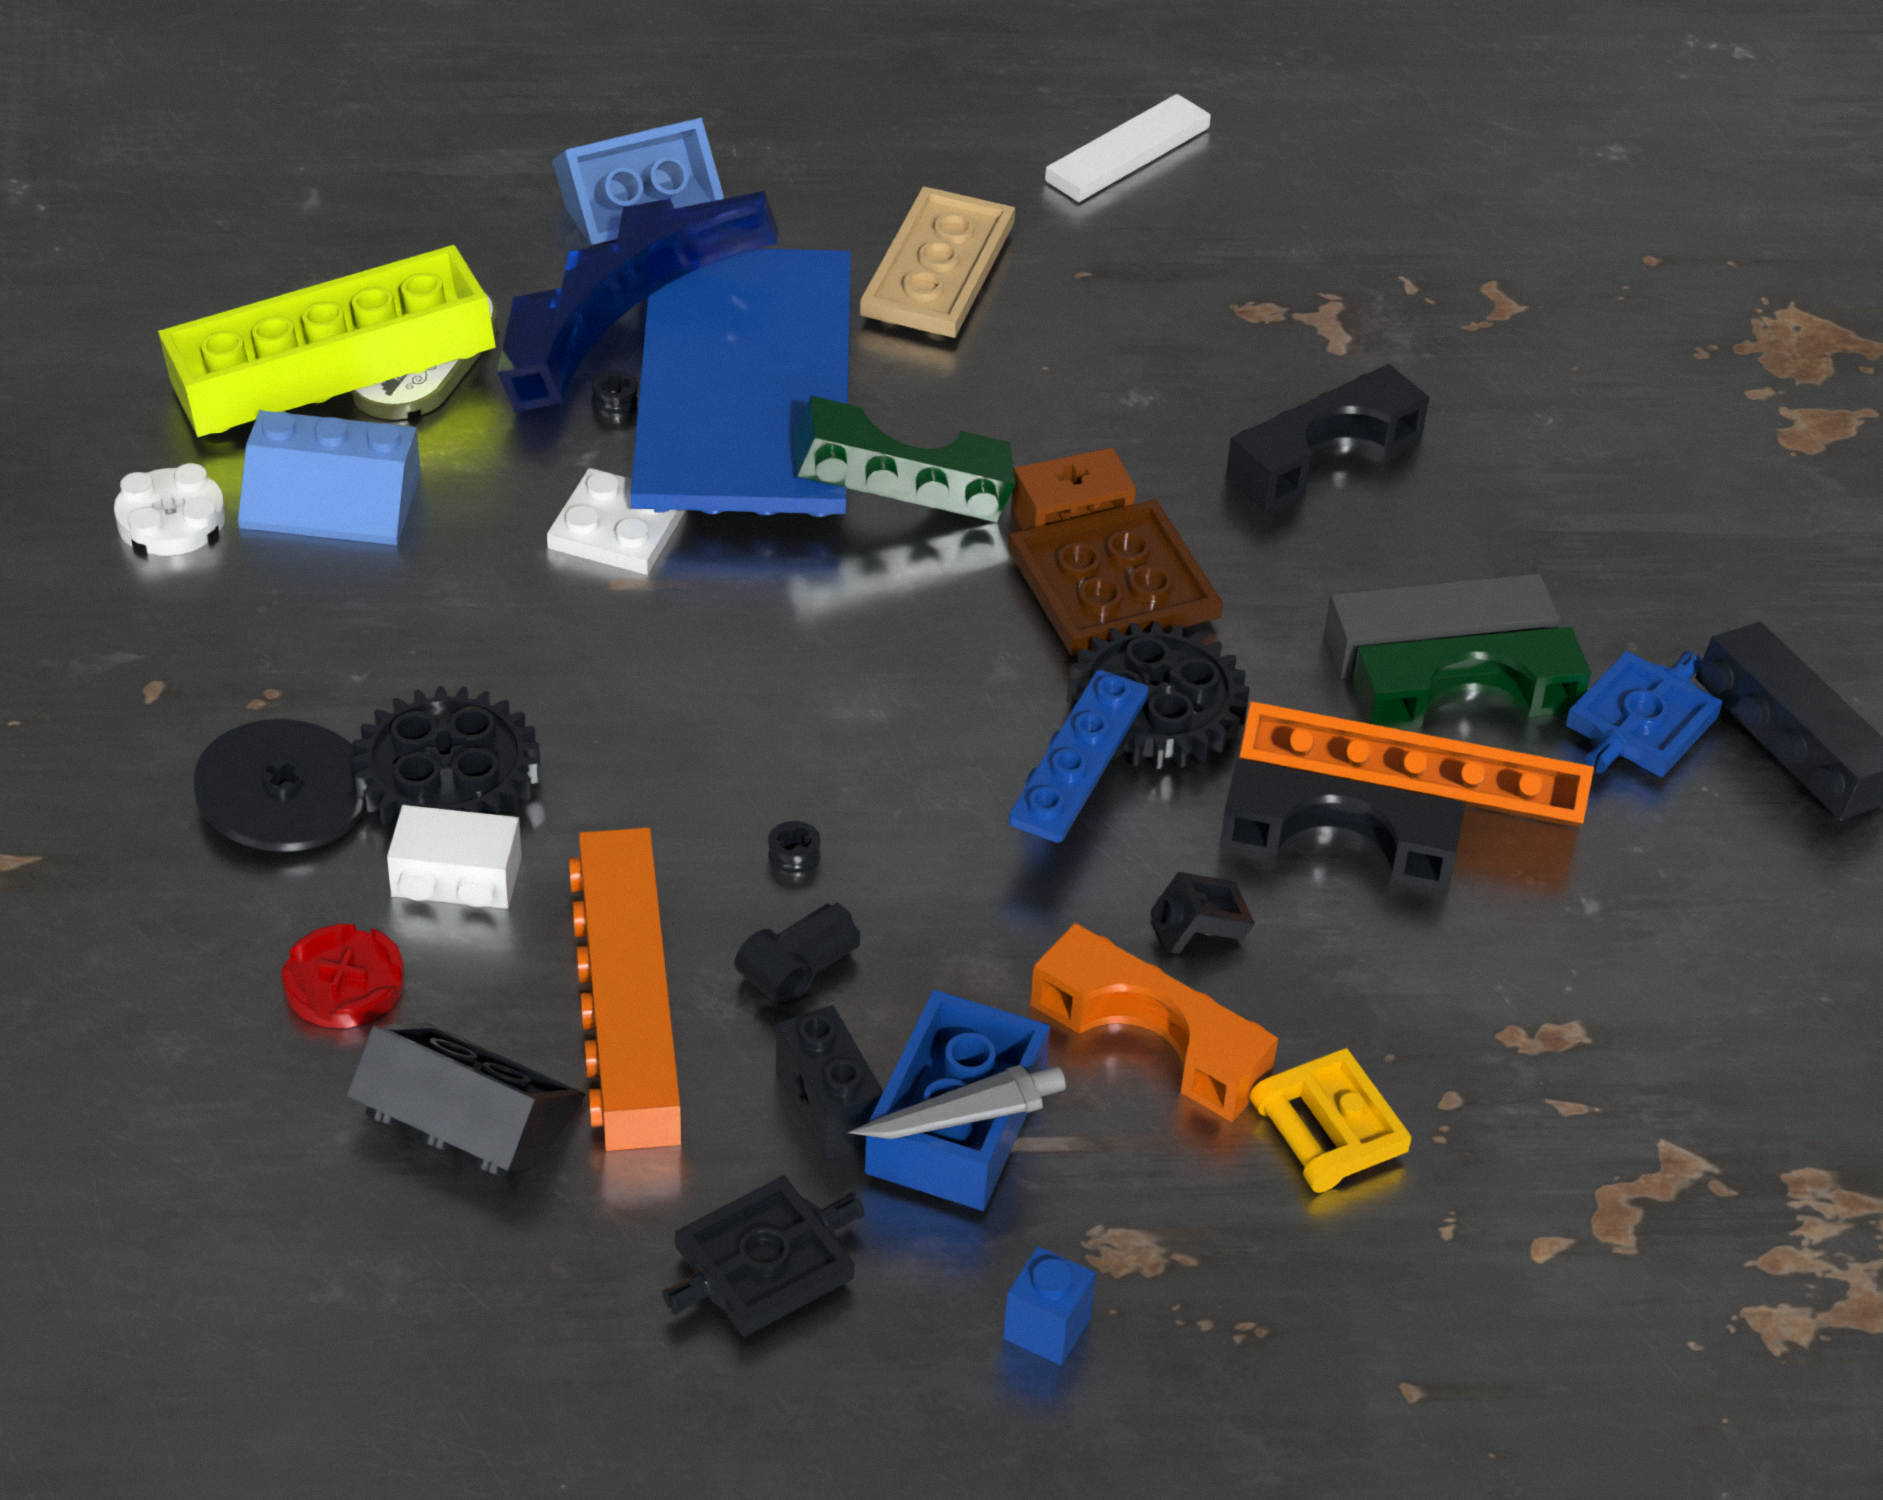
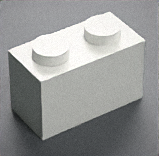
M402 805L387 855L391 897L408 898L416 901L427 900L464 904L473 907L508 909L522 858L519 817Z

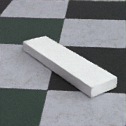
M1175 94L1046 167L1045 181L1080 202L1208 129L1211 114L1179 94Z

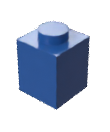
M1037 1246L1007 1293L1003 1339L1062 1366L1091 1319L1096 1272Z

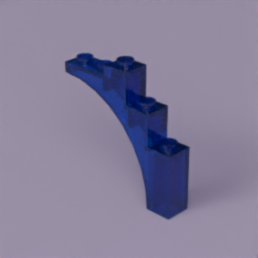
M765 191L680 208H674L671 198L623 207L617 243L570 251L568 253L562 288L513 297L497 373L514 412L564 403L571 379L590 348L612 324L637 303L657 290L702 266L741 252L777 244L779 230Z

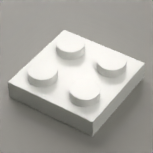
M589 468L548 531V548L648 575L686 510H669L663 513H656L654 509L631 508L632 479Z

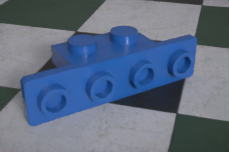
M1104 670L1096 671L1061 730L1053 734L1046 754L1039 766L1033 768L1029 773L1023 792L1009 813L1010 826L1057 843L1063 841L1148 698L1149 688L1147 685Z

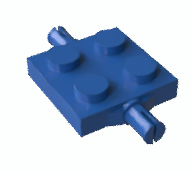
M1626 650L1569 710L1566 726L1599 743L1586 755V764L1594 766V768L1597 765L1596 773H1603L1618 756H1623L1663 778L1718 718L1723 702L1699 689L1690 680L1698 672L1702 662L1697 654L1691 659L1693 652L1686 651L1672 667L1667 668L1662 665L1649 663Z

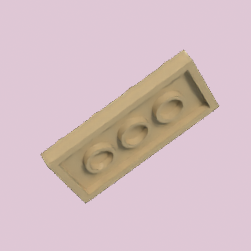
M923 186L860 300V316L927 331L935 335L955 338L1014 224L1015 207Z

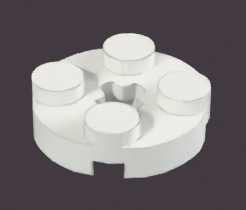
M187 463L178 468H165L147 473H130L121 480V492L114 503L117 529L124 542L132 546V540L139 544L146 545L147 553L158 556L181 555L195 551L209 542L208 534L217 525L220 531L225 523L226 514L220 487L215 481L207 477L204 467L194 463ZM176 509V513L165 514L164 510Z

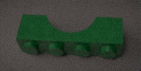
M812 395L794 432L797 477L846 487L997 522L1016 485L1010 442L960 431L956 440L945 447L936 449L917 448L901 443L883 433L869 420L862 407Z
M1562 627L1359 646L1351 687L1364 723L1403 730L1422 728L1425 713L1435 701L1446 695L1462 691H1479L1500 696L1512 702L1528 717L1567 714L1570 708L1587 692L1591 671L1573 628Z

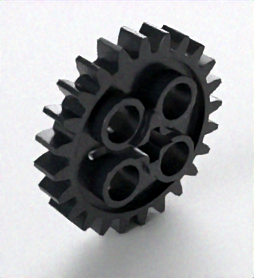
M1159 622L1153 623L1151 632H1143L1140 626L1136 623H1131L1130 635L1126 636L1119 630L1112 628L1110 629L1109 642L1098 637L1092 638L1091 650L1080 649L1078 663H1071L1066 702H1070L1069 715L1098 670H1104L1148 686V698L1112 758L1116 759L1127 751L1133 753V765L1138 766L1145 756L1152 757L1157 769L1162 768L1165 758L1171 757L1180 768L1185 767L1186 755L1192 754L1199 761L1205 762L1207 760L1208 747L1220 753L1224 752L1226 739L1236 740L1238 738L1239 725L1245 724L1250 688L1244 685L1245 670L1235 669L1237 657L1235 655L1220 657L1222 643L1220 642L1207 646L1202 645L1203 632L1199 631L1190 638L1183 637L1182 625L1178 624L1171 633H1163Z
M438 686L435 698L427 699L420 690L414 691V703L409 705L399 698H394V712L391 714L384 710H375L376 725L362 724L360 726L362 739L353 740L352 743L354 757H351L350 760L357 797H364L368 813L380 810L381 823L383 825H387L399 818L402 805L500 815V810L516 815L519 812L518 799L530 800L532 797L531 784L539 782L538 766L540 765L539 743L535 739L534 726H525V714L522 711L510 714L509 701L506 699L491 706L488 691H484L474 700L468 698L467 687L462 686L455 697H448L444 687Z

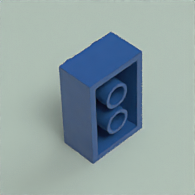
M933 989L868 1123L999 1074L1007 1068L1022 1065L1029 1074L1046 1069L1051 1025ZM1025 1111L894 1139L866 1136L865 1173L984 1211L1028 1113Z

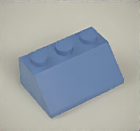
M702 117L566 149L552 160L565 208L589 247L728 212Z
M259 410L246 444L238 516L239 528L397 546L421 476L417 427Z

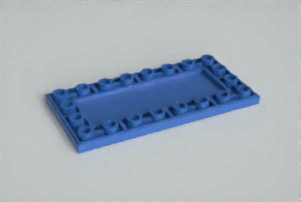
M653 245L632 471L631 508L654 509L656 513H663L669 510H698L707 514H718L724 511L755 512L759 515H773L777 512L808 513L816 517L830 514H846V487L797 477L794 432L811 395L848 404L851 251Z

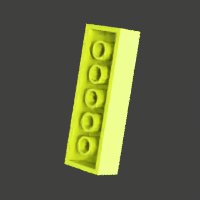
M455 245L158 331L170 382L197 437L210 433H222L231 427L254 421L258 416L259 410L284 412L310 403H321L333 396L406 374L421 373L430 367L456 359L471 358L479 352L496 348L487 296Z

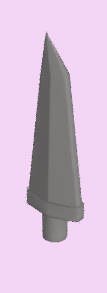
M1022 1065L1005 1069L1004 1072L883 1116L848 1133L894 1139L1025 1111L1028 1113L1043 1108L1041 1097L1066 1089L1064 1075L1059 1066L1030 1074Z

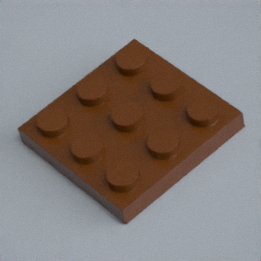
M1157 499L1009 534L1008 551L1071 656L1078 654L1080 649L1091 650L1092 638L1094 637L1109 642L1110 629L1112 628L1119 630L1125 636L1130 635L1131 623H1136L1143 632H1151L1153 623L1159 622L1163 632L1173 630L1177 624L1182 625L1183 628L1221 618L1223 605L1221 598Z

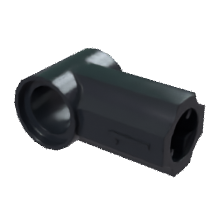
M838 902L833 905L826 903L779 934L771 929H762L754 933L740 947L734 965L736 970L774 1005L779 1008L788 1007L807 992L815 974L860 946V931L855 926L851 913Z

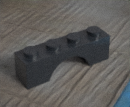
M1390 364L1382 366L1231 437L1226 478L1266 512L1306 492L1311 455L1321 449L1338 445H1352L1386 454L1423 436L1429 396Z
M1237 758L1225 805L1220 846L1277 857L1288 845L1301 838L1322 834L1338 835L1356 840L1373 850L1385 864L1391 880L1449 891L1466 802Z

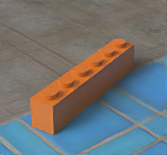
M1250 701L1239 757L1240 759L1466 802L1465 806L1577 828L1584 823L1594 766Z
M650 827L579 832L580 857H569L571 893L583 892V901L572 902L575 938L587 937V946L576 947L579 983L591 982V992L580 993L583 1030L595 1029L596 1040L584 1041L587 1078L599 1077L600 1088L588 1089L591 1127L603 1126L606 1151L681 1145L680 1099Z

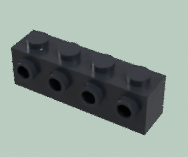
M1761 621L1711 637L1695 679L1714 697L1723 701L1722 705L1795 775L1827 809L1841 821L1883 806V737Z

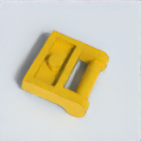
M1347 1048L1268 1077L1255 1085L1250 1092V1101L1261 1115L1269 1116L1305 1167L1303 1177L1312 1190L1317 1193L1332 1189L1343 1177L1409 1151L1412 1136ZM1298 1097L1303 1099L1337 1147L1336 1149L1326 1153L1323 1151L1290 1104V1100Z

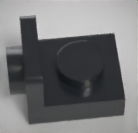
M1178 872L1151 909L1152 920L1166 952L1180 954L1195 932L1209 936L1244 940L1255 925L1235 881Z

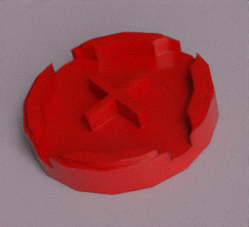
M340 923L314 930L294 944L289 951L290 958L285 963V966L283 963L281 979L288 1006L303 1020L324 1028L348 1029L371 1023L390 1011L402 995L405 970L398 945L384 932L371 927V933L356 930L355 924Z

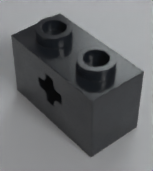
M834 1005L777 1023L776 1072L825 1161L865 1148V1135L848 1132L868 1124L883 1094V1090Z

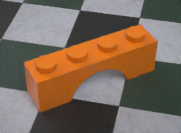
M1074 923L1033 966L1030 1006L1079 1034L1101 1025L1117 1023L1144 1027L1159 1034L1174 1047L1182 1061L1184 1072L1181 1093L1230 1122H1233L1251 1102L1249 1095L1255 1085L1271 1077L1273 1074L1278 1037L1267 1032L1258 1023L1248 1021L1216 1003L1207 994L1191 989L1165 974L1159 967L1138 959L1114 945L1108 938L1096 935L1077 923Z

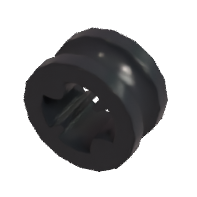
M616 370L604 371L595 376L592 381L593 395L591 401L594 411L605 417L618 418L626 416L635 410L638 402L636 396L638 382L635 377L629 373Z
M787 821L771 830L768 836L769 863L775 871L782 875L798 877L809 874L818 867L821 860L819 850L821 840L820 834L815 827L805 822Z

